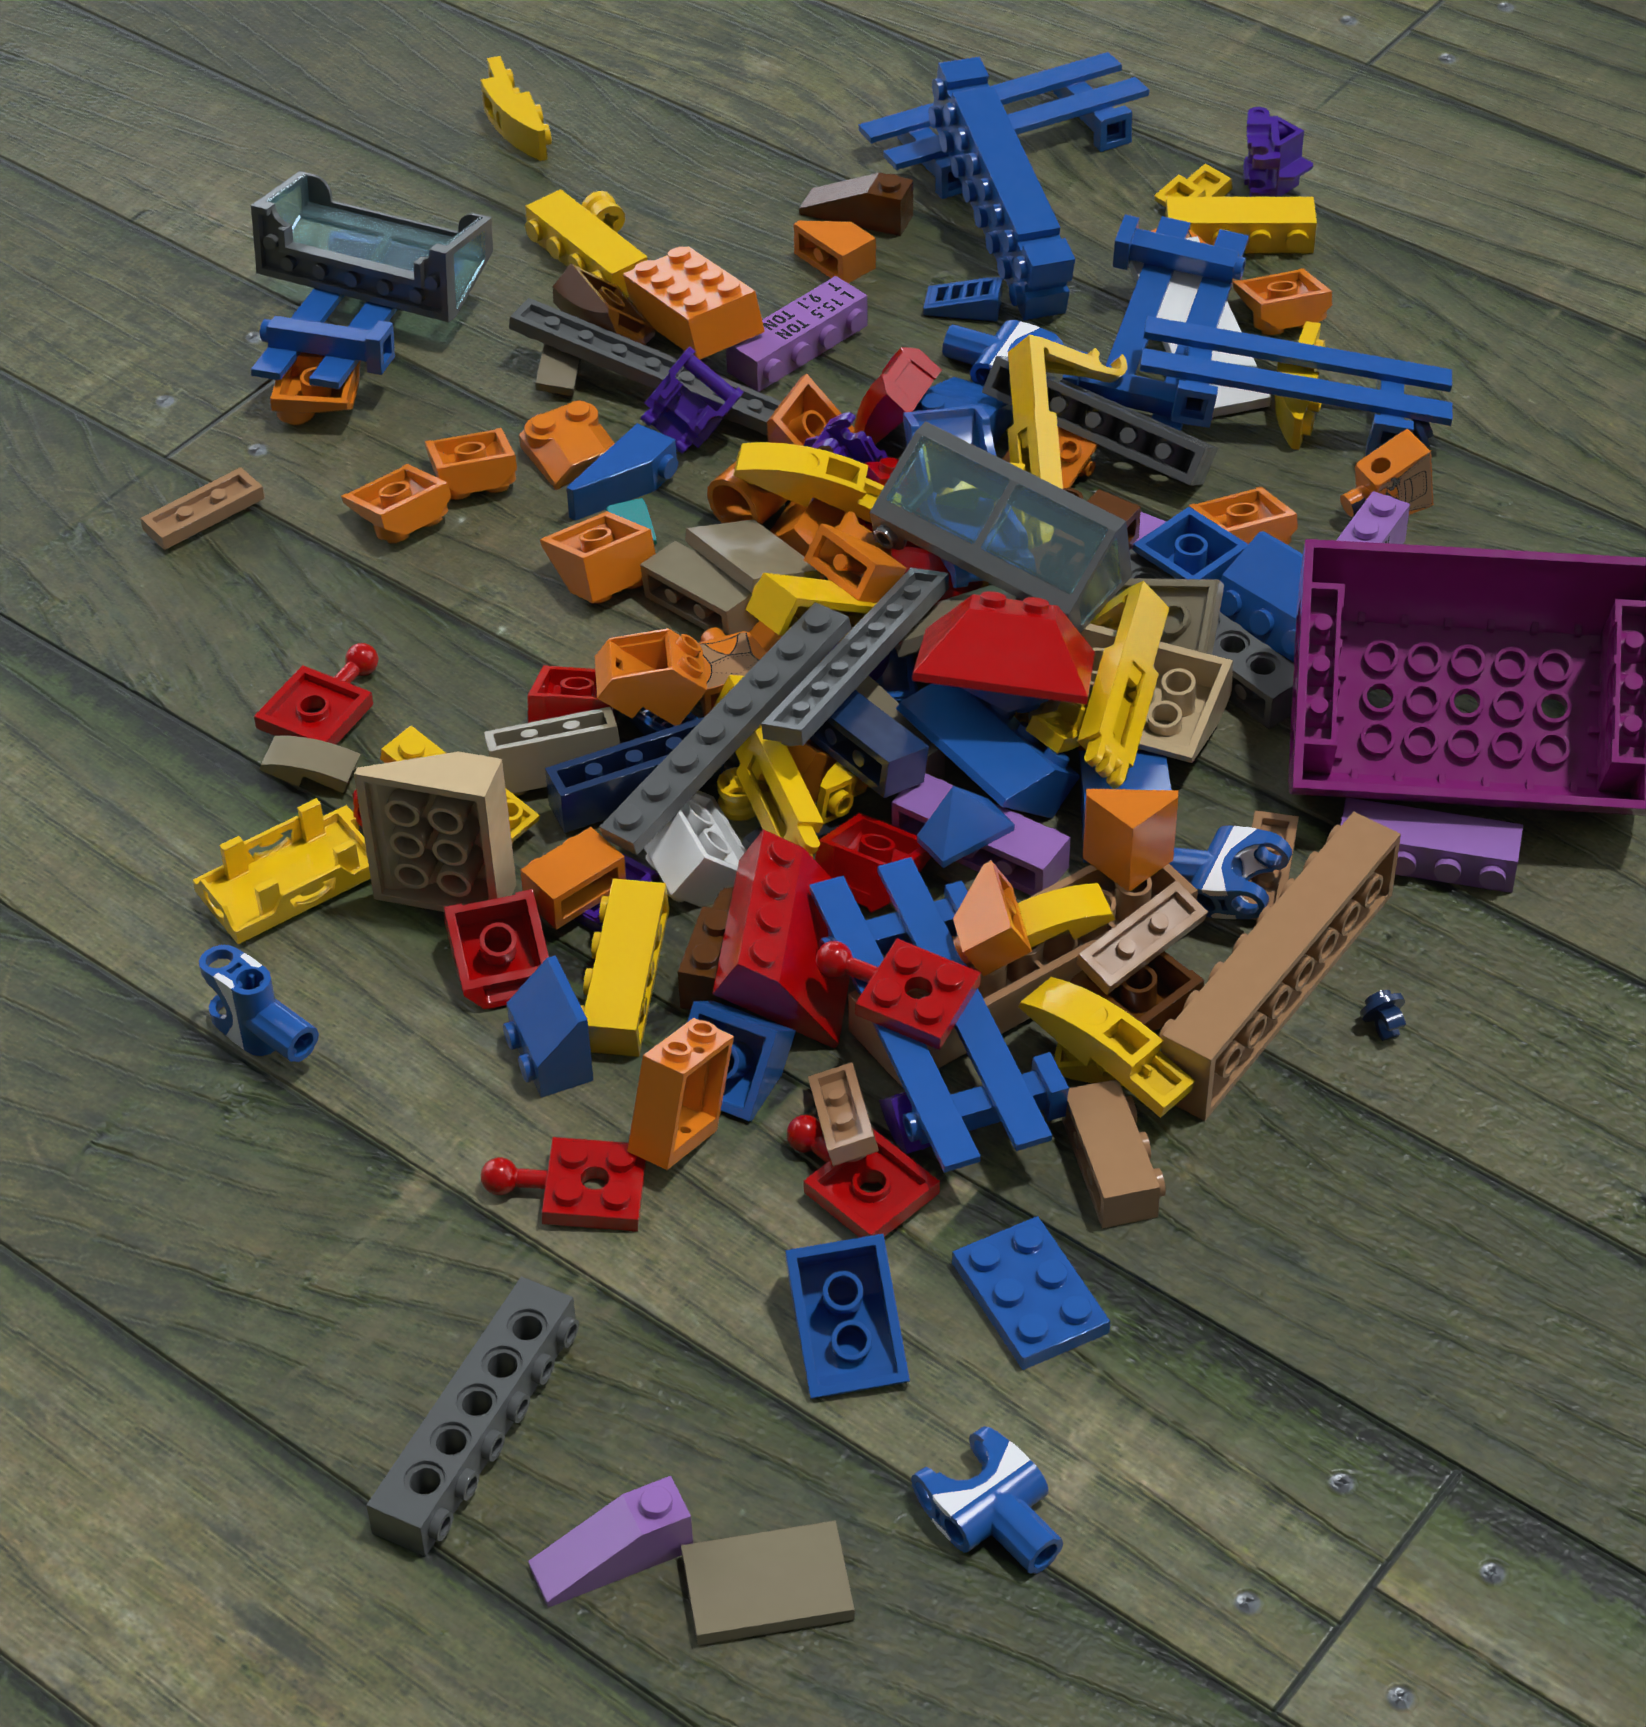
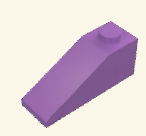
M671 1476L622 1494L528 1561L530 1570L547 1607H552L682 1556L681 1545L693 1543L691 1515Z

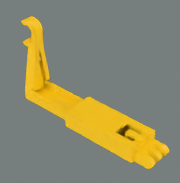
M1028 335L1008 352L1014 424L1007 429L1010 463L1025 464V471L1063 489L1057 415L1055 412L1049 411L1046 372L1080 376L1112 383L1127 371L1125 356L1122 354L1110 364L1111 367H1107L1100 363V353L1096 348L1085 354L1034 335ZM1014 507L1019 519L1028 530L1030 549L1053 540L1056 531L1055 527Z
M1144 581L1130 586L1107 602L1104 608L1090 622V624L1117 630L1114 645L1104 649L1077 742L1086 749L1084 760L1091 767L1096 766L1095 771L1102 778L1107 777L1106 782L1113 789L1123 784L1128 768L1134 765L1159 675L1153 668L1169 611V607ZM1083 613L1080 614L1081 621L1085 618Z
M728 676L714 707L744 676ZM760 725L735 751L740 762L736 771L762 829L803 847L813 857V854L817 852L820 846L816 833L820 832L824 822L787 746L778 741L763 739L762 725Z

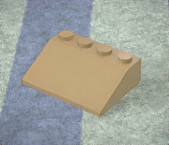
M1089 623L1081 632V635L1095 651L1089 694L1091 695L1104 649L1114 645L1117 630ZM1160 642L1153 668L1159 675L1138 749L1193 763L1219 724L1232 693L1233 660ZM1049 700L1048 702L1041 703L1039 708L1029 712V720H1031L1033 715L1057 711L1061 701Z
M458 751L358 767L356 769L354 778L374 899L444 912V907L461 903L462 905L513 894L517 883L502 759Z

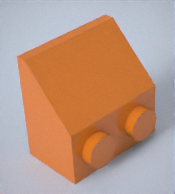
M608 511L540 539L543 550L570 593L590 603H602L611 599L612 594L621 590L642 586L643 580L640 564L656 554L651 529Z

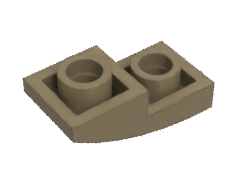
M544 343L536 379V390L574 396L578 370H580L582 359L569 353L561 352L557 348Z
M274 736L259 770L298 787L303 777H306L343 793L360 753L311 738Z

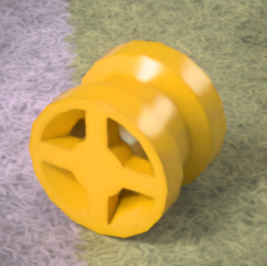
M606 191L594 192L582 202L584 208L615 232H619L623 227L625 213Z
M733 767L725 770L718 777L717 789L720 795L718 805L726 818L736 821L748 820L756 814L736 773L738 767Z

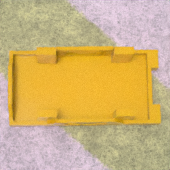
M315 798L297 807L299 817L295 816L244 842L240 836H237L219 845L223 865L193 879L196 894L237 944L371 879L365 840L358 831L359 824L356 818H354L352 810L347 805L323 816L321 803ZM292 829L291 838L286 837L280 844L270 850L260 853L254 852L253 856L250 854L249 850L255 846L266 847L272 845L284 836L283 832Z

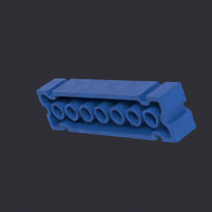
M974 57L938 63L937 79L932 81L934 103L933 106L929 107V121L932 128H937L942 151L948 153L951 159L954 177H959L962 183L965 201L972 205L976 226L982 228L985 234L987 250L990 254H994L997 260L998 274L1007 282L1012 305L1018 307L1023 320L1066 313L1070 293L1067 282L1072 281L1075 257L1066 238L1061 239L1059 235L1061 227L994 86H989L988 84L989 75L981 58Z

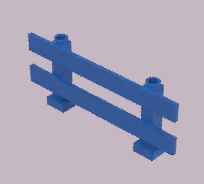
M1109 52L993 85L1002 105L1053 91L1059 98L1055 101L1007 114L1017 135L1079 117L1094 131V146L1100 152L1132 143V111L1126 105L1113 108V106L1149 96V89L1136 77L1096 89L1091 88L1085 82L1122 71V64ZM933 103L858 124L859 132L871 144L896 136L904 144L883 151L884 158L895 170L922 163L935 177L936 193L941 199L963 193L959 177L955 178L953 175L951 159L948 153L942 151L940 135H936L929 128L931 126L929 107L933 106Z
M1125 214L1114 243L1113 267L1128 270L1131 260L1144 263L1106 366L1111 367L1110 364L1123 354L1127 361V371L1112 383L1064 374L1062 379L1127 408L1153 413L1152 419L1181 431L1183 423L1172 422L1171 414L1179 380L1184 381V379L1166 376L1165 382L1136 375L1141 363L1142 350L1146 348L1149 339L1143 338L1146 316L1157 317L1174 270L1203 276L1186 323L1217 328L1234 280L1242 279L1246 264V258L1243 257L1249 236L1220 229L1215 244L1209 245L1186 239L1191 222L1162 216L1156 232L1138 229L1139 217ZM1178 345L1175 354L1186 356L1187 346Z
M342 230L341 233L333 232L331 234L329 251L374 261L385 240ZM392 242L380 263L414 272L413 263L420 257H429V250ZM454 257V272L458 270V257ZM314 288L291 318L274 316L272 320L264 319L262 321L260 339L262 342H268V348L251 368V376L281 380L301 352L325 355V358L309 377L310 385L339 389L359 361L367 362V373L382 375L395 357L393 323L389 322L397 309L366 302L348 327L327 324L325 321L344 296Z
M1146 316L1144 339L1187 346L1186 356L1143 348L1141 354V372L1184 379V381L1179 380L1171 414L1172 422L1210 428L1218 393V386L1209 385L1210 383L1374 412L1376 414H1374L1368 436L1365 456L1406 429L1413 433L1414 421L1405 420L1404 418L1451 426L1453 420L1452 402L1404 394V384L1451 392L1452 369ZM1212 351L1377 379L1376 389L1212 360Z
M912 857L880 865L877 867V873L897 912L865 920L844 875L809 885L811 896L828 929V937L821 938L819 941L820 947L829 941H840L849 947L853 958L879 967L884 959L883 955H887L896 939H900L966 966L959 957L952 936H958L953 918L968 893L962 881L945 885L944 899L933 901ZM850 976L860 996L868 983ZM978 988L954 1028L983 1086L950 1095L926 1044L873 1023L912 1105V1112L903 1114V1125L906 1135L911 1142L919 1140L921 1145L930 1143L944 1173L980 1162L981 1156L969 1134L970 1130L1002 1122L1016 1151L1052 1141V1134L1040 1110H1043L1048 1121L1065 1117L1069 1087L1051 1052L1033 1057L1031 1072L1021 1074Z

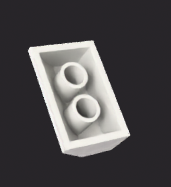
M699 790L644 847L647 852L646 860L658 871L663 882L666 883L667 895L677 902L687 901L700 907L713 904L716 897H718L717 894L723 888L734 887L739 859L746 852L714 796Z

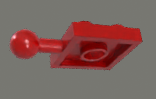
M366 643L352 645L345 655L346 664L334 677L302 665L254 715L256 729L274 736L305 737L337 745L374 705L372 692L351 683L357 676L369 675L376 669L379 661L376 650ZM319 708H322L321 711L315 712V713L305 712V711H315V710H317V709H319Z
M896 939L879 967L853 958L849 947L840 941L824 943L816 954V965L823 975L830 978H838L847 974L868 983L855 1003L856 1016L938 1050L941 1049L981 981V972L900 939ZM919 988L926 990L930 995L921 999H915L910 997L907 992L911 989Z
M811 1115L795 1117L789 1123L786 1131L790 1146L799 1152H814L826 1162L825 1165L803 1181L804 1193L859 1238L884 1234L885 1237L940 1193V1181L876 1130L873 1129L879 1149L878 1152L869 1154L856 1162H844L833 1166L820 1121ZM864 1183H880L884 1186L877 1192H866L860 1188Z
M553 1137L548 1170L517 1169L511 1160L496 1157L485 1163L481 1170L480 1179L483 1187L493 1195L508 1194L515 1187L545 1189L542 1206V1224L638 1231L647 1160L628 1152L629 1143ZM597 1178L605 1181L607 1185L600 1189H590L584 1186L583 1183L589 1179Z

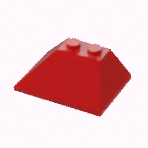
M987 591L981 593V595H971L926 628L913 671L912 681L1087 705L1095 651L1059 606L1049 605V602L1042 598L1028 597L1020 601L1006 599V596L999 592Z

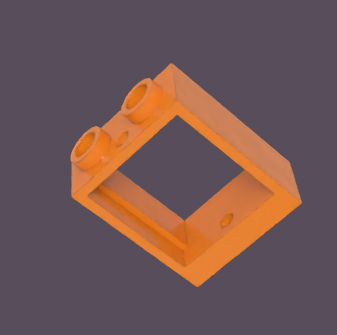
M693 1018L643 1055L628 1152L668 1170L717 1131L734 1039L733 1035L716 1028L714 1024L708 1021Z

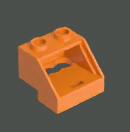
M669 628L609 638L595 655L597 698L631 719L644 707L672 725H680L707 691L703 649L700 644L687 634H681L680 636Z

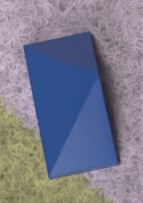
M953 786L918 833L917 843L944 868L1014 831L1015 824L988 798Z

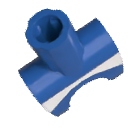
M1017 320L1006 321L995 336L952 324L946 332L942 354L947 358L973 365L970 371L972 381L985 385L996 356H1008V352L1028 335L1042 337L1061 345L1064 344L1056 334Z
M1229 825L1222 826L1217 830L1208 850L1174 847V858L1169 864L1198 890L1197 901L1208 911L1206 917L1255 919L1259 917L1262 910L1268 905L1269 896L1261 886L1248 880L1262 873L1285 868L1292 856V849L1289 843L1276 833L1251 827ZM1266 847L1273 848L1280 855L1273 854ZM1243 896L1252 898L1257 904L1249 903Z
M230 945L214 946L201 955L199 959L201 975L206 980V983L217 993L210 1001L209 1012L211 1021L218 1030L247 1053L256 1056L269 1055L277 1051L291 1062H300L312 1053L319 1038L317 1028L275 998L270 972L266 967L251 956ZM218 959H228L231 961L228 965L221 968L209 967L212 962ZM222 1007H225L226 1015L218 1013Z
M983 1426L969 1437L972 1451L983 1465L981 1468L982 1472L978 1476L968 1480H955L946 1477L940 1472L935 1473L928 1467H924L912 1475V1486L919 1503L935 1526L960 1551L969 1552L992 1535L1028 1573H1039L1047 1568L1062 1550V1538L1031 1508L1048 1495L1049 1490L1045 1477L1039 1468L1015 1444L991 1427Z

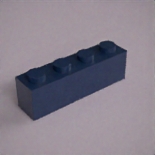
M856 690L810 737L813 743L883 798L924 782L929 746Z
M704 717L545 768L549 806L564 833L606 820ZM724 764L701 788L717 783L719 775L724 772Z

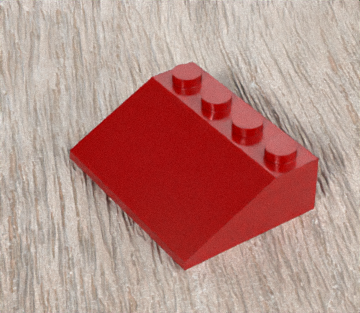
M763 829L738 862L712 994L835 1049L840 1040L850 976L845 974L838 978H830L823 975L817 968L816 954L820 948L819 941L821 938L828 937V929L809 891L810 884L832 878L803 847Z

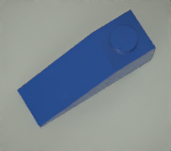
M637 423L566 487L569 518L576 521L606 510L609 505L630 501L654 492L667 479L672 478L677 471L678 459L676 458L675 439Z

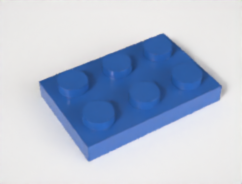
M1038 1216L952 1251L953 1266L1022 1370L1110 1333L1111 1321Z

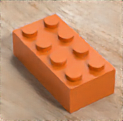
M689 246L674 248L668 252V255L655 261L647 260L640 262L635 266V269L623 273L629 299L653 328L684 351L690 346L696 351L694 355L699 360L765 332L755 290Z

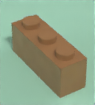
M1116 1079L1069 1088L1066 1116L1062 1117V1121L1102 1228L1157 1218L1159 1198L1165 1196L1166 1193L1164 1177L1160 1168L1153 1169L1150 1162V1142L1146 1132H1139L1136 1126L1137 1111L1132 1096L1125 1097L1120 1082Z

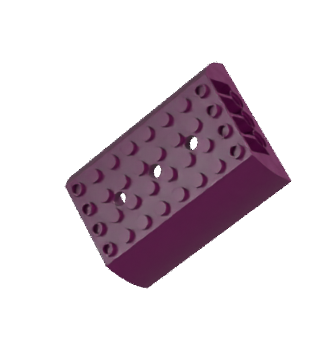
M1305 539L1296 614L1288 772L1289 793L1294 795L1646 816V558ZM1376 689L1384 690L1390 695L1391 703L1387 707L1376 708L1369 703L1367 695ZM1459 695H1470L1477 701L1478 709L1472 713H1463L1456 708L1454 699ZM1546 700H1557L1564 706L1565 714L1560 718H1550L1543 713L1541 704Z

